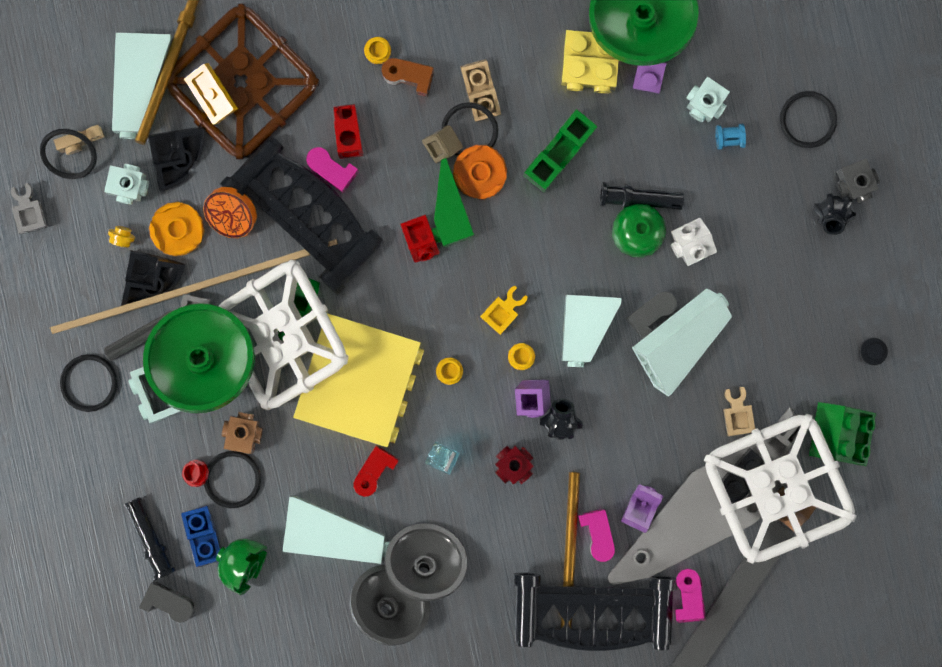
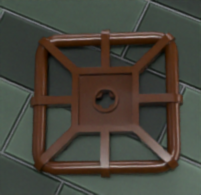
M238 4L237 7L230 9L203 36L199 35L195 39L197 42L176 61L166 89L195 119L194 123L198 127H203L228 154L236 157V160H243L244 157L253 153L279 127L283 128L287 124L285 121L312 96L316 87L319 86V79L316 78L314 71L287 44L288 40L284 36L280 37L256 11L247 7L246 4ZM238 18V46L223 59L209 44ZM246 18L273 44L258 60L246 48ZM203 50L219 64L213 71L238 108L233 112L237 116L236 145L215 124H212L205 111L202 112L177 87V85L188 86L184 80L186 77H177V75ZM280 51L305 78H275L264 65ZM238 75L240 77L244 75L248 77L245 81L247 83L245 88L242 86L236 88L234 86L236 83L235 78ZM275 87H304L278 114L263 100ZM259 105L272 119L244 145V119Z

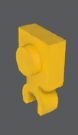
M516 286L508 290L505 301L498 296L480 316L499 335L518 316L513 309L522 306L527 301L528 297L526 295L520 301L513 299L512 294L517 289Z

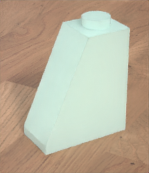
M580 295L565 296L562 361H568L567 367L584 368V362H591L621 305V298Z

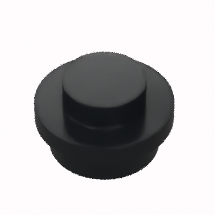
M870 338L861 345L860 355L865 363L879 365L887 358L888 348L882 340Z

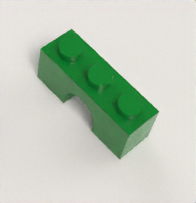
M576 109L548 146L540 152L526 169L523 176L545 193L596 131L598 126Z

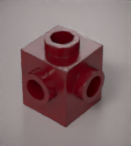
M507 445L495 456L498 459L495 463L498 467L495 473L505 484L510 481L514 485L518 481L522 485L533 475L530 470L534 466L530 461L534 458L523 446L520 449L516 446L510 449ZM513 460H517L520 463V467L516 471L509 468V464Z

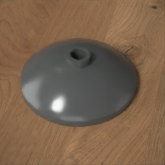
M415 524L399 531L390 541L385 554V570L393 586L405 596L419 601H435L451 595L461 585L467 570V556L459 539L447 529L433 524ZM420 568H427L428 572L423 573L420 571Z
M379 565L364 572L355 582L350 594V611L355 624L365 636L383 645L396 646L410 642L423 631L430 615V601H419L402 594L390 582L385 565ZM381 607H385L388 610V614H384L381 611Z

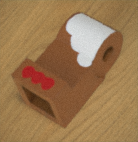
M390 58L383 63L382 74L387 83L391 85L403 83L417 87V95L428 97L434 68L406 60Z

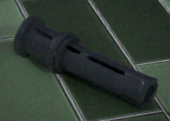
M602 182L600 191V206L613 204L622 205L623 208L634 204H646L651 207L682 210L684 201L683 192L635 189L630 184L613 186L608 185L607 182Z
M139 497L132 500V502L125 503L124 506L145 549V552H143L144 560H148L154 573L153 580H158L175 572V567H171L165 553L167 548L163 544L160 545L141 498Z

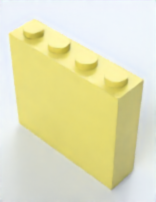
M327 313L344 345L346 355L349 356L348 363L335 374L316 384L312 391L301 393L293 418L389 447L390 442H396L400 428L395 427L398 416L404 417L408 402L404 401L406 390L412 391L416 376L412 375L414 365H420L424 349H420L421 342ZM321 328L317 343L333 349ZM313 353L308 369L309 376L332 361Z

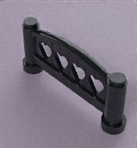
M271 137L230 178L226 176L219 184L222 187L235 188L238 190L237 193L250 197L325 268L318 277L335 294L339 295L346 288L344 284L381 246L380 243L383 240L372 229L368 233L365 232L343 199L315 173L294 160L283 156L281 151L284 147L274 137ZM281 168L284 171V176L292 178L290 186L269 191L274 169ZM294 187H301L304 190V194L312 197L309 205L289 209L291 193ZM313 206H322L323 212L329 213L332 216L328 224L308 228ZM339 223L343 226V231L350 232L352 237L349 242L328 247L331 228L334 224Z
M513 574V585L516 586V646L533 647V642L540 640L555 646L584 651L618 650L645 643L653 644V649L669 650L672 637L673 591L677 590L675 577L651 576L649 588L545 586L541 585V574ZM553 604L564 620V626L561 629H555L553 626L545 629L541 625L542 620ZM580 605H582L592 623L591 627L587 630L581 627L577 629L569 627V621ZM607 606L610 607L619 623L616 630H609L608 628L598 630L596 627V622ZM636 606L646 623V627L642 631H637L635 628L627 631L623 628V624Z

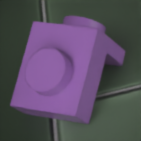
M666 62L650 66L637 65L633 88L660 93Z
M638 485L631 495L621 522L646 533L656 509L663 499V495L659 494L652 487Z

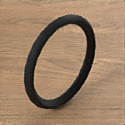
M814 91L799 92L790 97L782 108L780 114L781 129L789 141L803 148L818 147L826 143L835 132L837 126L836 110L832 102L820 93ZM802 97L820 99L828 106L831 112L832 121L828 133L822 139L815 142H803L796 139L789 132L786 125L788 108L795 100Z
M467 102L456 105L448 111L443 119L441 129L447 126L452 115L461 109L474 108L486 114L493 128L492 138L488 146L494 147L499 130L497 121L490 110L480 104ZM458 151L455 155L458 156L462 151Z
M71 129L54 130L48 133L40 144L41 160L49 171L59 177L79 179L90 174L96 165L97 154L93 143L78 131ZM60 134L78 137L84 141L90 150V165L84 171L76 174L57 170L46 157L45 149L47 142Z
M91 354L81 355L72 359L63 369L60 378L61 393L63 398L73 408L85 412L97 411L108 405L114 398L117 390V375L111 364L104 358ZM84 360H94L101 363L107 368L111 376L112 385L109 395L104 401L95 406H82L71 399L66 390L65 383L69 370L76 363Z
M226 451L218 454L208 463L209 474L204 487L210 499L216 504L230 509L239 508L247 505L256 497L261 485V473L259 467L250 456L242 452ZM231 456L246 460L253 468L256 480L252 493L243 501L236 503L220 500L212 492L209 484V476L213 466L219 460Z

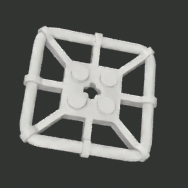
M291 259L278 265L260 278H253L247 282L246 287L224 300L218 306L231 312L245 327L250 329L257 343V346L254 347L255 356L262 353L270 368L266 391L261 386L254 370L248 382L254 396L261 404V408L269 411L280 407L301 393L312 391L316 384L335 374L348 363L349 356L346 355L344 345L326 313L328 309L325 304L322 305L298 261ZM286 274L282 302L273 307L264 287ZM297 281L312 308V311L304 317H301L294 304ZM253 295L263 314L256 319H252L230 309ZM317 319L333 349L315 343L306 325ZM278 331H279V332L284 331V333H285V336L283 337V341H284V342H282V341L279 339V337H278ZM307 352H312L328 358L332 362L309 376L300 357ZM290 363L298 379L297 384L277 395L281 368Z
M808 413L806 415H797L762 430L754 429L751 431L752 434L718 447L709 455L706 454L704 458L707 475L721 505V509H719L721 515H725L739 550L749 563L767 561L798 547L806 548L809 546L808 543L842 530L850 525L851 522H855L857 515H855L853 501L838 470L840 465L838 461L834 460L820 426L812 419L813 415ZM801 426L790 454L772 461L764 440ZM808 429L825 466L804 474L797 459V454ZM756 444L765 464L746 471L720 459ZM717 467L745 478L752 496L732 504ZM828 473L843 506V510L815 499L808 481ZM775 481H780L781 484L786 483L788 488L784 490V496L772 492V488L775 487ZM755 503L763 521L751 548L735 511ZM813 506L840 518L803 533L795 512ZM788 516L796 536L759 551L769 523Z

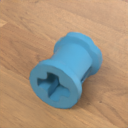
M743 123L739 124L738 127L722 128L721 125H716L715 137L718 150H722L726 146L738 145L740 148H745L746 132Z

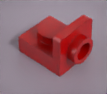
M426 214L400 224L415 263L430 260L433 256L440 253Z

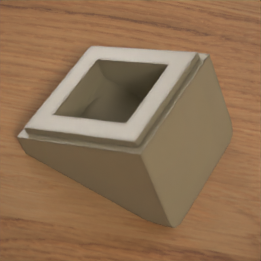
M450 125L421 140L435 163L440 162L441 159L453 156L463 148L462 143Z

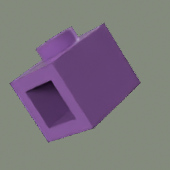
M549 380L521 381L515 388L517 416L536 418L543 416L551 407Z

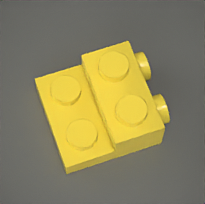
M566 30L561 85L567 86V90L583 91V87L594 88L595 93L609 94L610 90L616 89L619 60L610 56L599 46L592 32Z

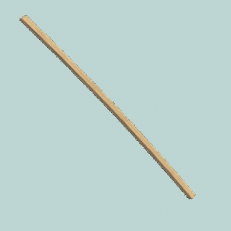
M337 239L329 241L328 247L337 245ZM304 249L173 291L52 326L50 329L52 334L90 324L278 266L291 259L298 260L310 256V254Z

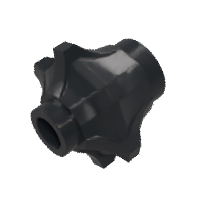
M832 193L827 194L826 200L822 203H815L813 210L820 216L818 223L823 225L824 231L831 235L842 233L846 224L856 217V212H853L850 207L852 199L849 197L842 199L839 196H833Z
M567 399L555 400L552 408L549 409V413L540 418V425L546 427L549 431L548 437H554L559 440L565 438L573 439V433L576 429H582L583 422L575 414L574 404Z

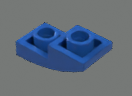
M205 506L181 513L196 567L218 562L216 557L221 547L209 507Z

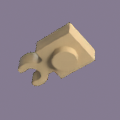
M99 125L80 132L91 142L104 138L102 128ZM65 135L53 140L56 149L61 153L66 152V155L82 151L81 147L86 145L84 141L73 135Z
M739 387L740 396L737 399L731 397L730 389H725V399L731 405V408L723 409L727 436L747 434L755 429L752 405L743 406V401L746 398L744 387Z

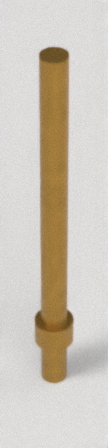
M188 0L184 11H180L177 19V30L135 138V142L141 145L146 144L188 29L192 28L196 18L194 13L199 0Z
M569 472L563 586H574L579 472ZM561 617V628H562V627L564 626V620H563V618ZM571 618V620L569 621V627H570L571 629H572V618Z

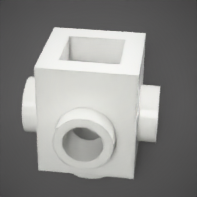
M701 218L671 231L674 243L671 244L672 250L677 258H683L687 266L717 252L711 232Z

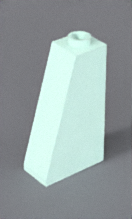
M116 33L112 131L120 134L119 138H136L173 40L170 34Z
M705 289L632 347L653 386L665 395L670 396L732 318L727 308L729 303L721 293L716 294L709 289Z
M298 496L289 497L283 552L377 564L382 563L390 543L385 541V534Z

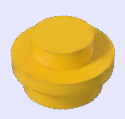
M373 37L365 44L364 54L369 62L383 64L391 56V46L386 39Z
M115 226V229H109L108 231L110 236L109 242L120 247H130L131 242L135 241V236L131 234V229L123 226Z
M525 343L515 344L508 353L509 363L517 370L530 368L535 361L533 348Z
M445 358L438 363L436 375L442 383L452 385L462 378L463 367L457 359Z

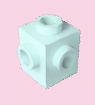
M707 77L700 87L695 85L686 98L690 100V103L686 108L691 110L689 114L700 122L704 120L710 122L713 117L718 119L727 107L723 102L730 91ZM703 99L708 100L710 105L705 104Z
M124 164V168L110 165L104 192L108 195L116 196L117 202L132 205L133 200L141 202L142 196H146L149 181L146 180V175L140 172V167ZM130 181L129 187L126 188V184Z

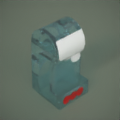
M435 441L425 463L450 475L460 453Z

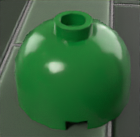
M634 204L624 208L617 214L613 222L612 237L615 245L622 253L631 257L644 258L661 248L666 238V225L662 215L655 208L646 204Z
M237 539L231 542L228 547L223 546L216 557V561L219 562L217 567L218 577L223 585L238 595H244L251 588L247 584L252 577L257 579L267 557V552L264 551L267 547L252 539Z

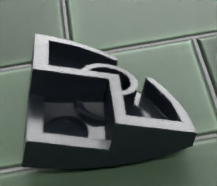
M203 127L175 130L148 136L149 150L160 192L173 188L184 181L190 175L188 171L195 160H200L204 147Z
M130 250L120 306L163 294L165 291H172L183 274L185 264L168 258Z

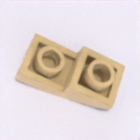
M484 59L460 66L469 102L486 107L494 116L501 115L487 60ZM471 108L475 122L488 118L482 111Z

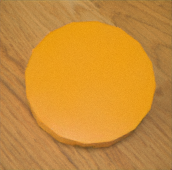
M181 202L167 203L160 207L152 217L149 226L150 237L154 245L163 253L175 257L188 255L196 250L202 242L205 232L204 223L198 211L190 205Z

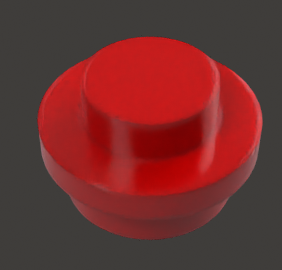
M192 460L183 467L182 477L189 486L200 487L208 479V467L201 460Z

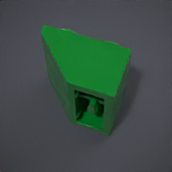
M818 402L815 421L820 426L834 460L867 467L871 454L872 434L876 425V413ZM812 438L809 456L821 458Z

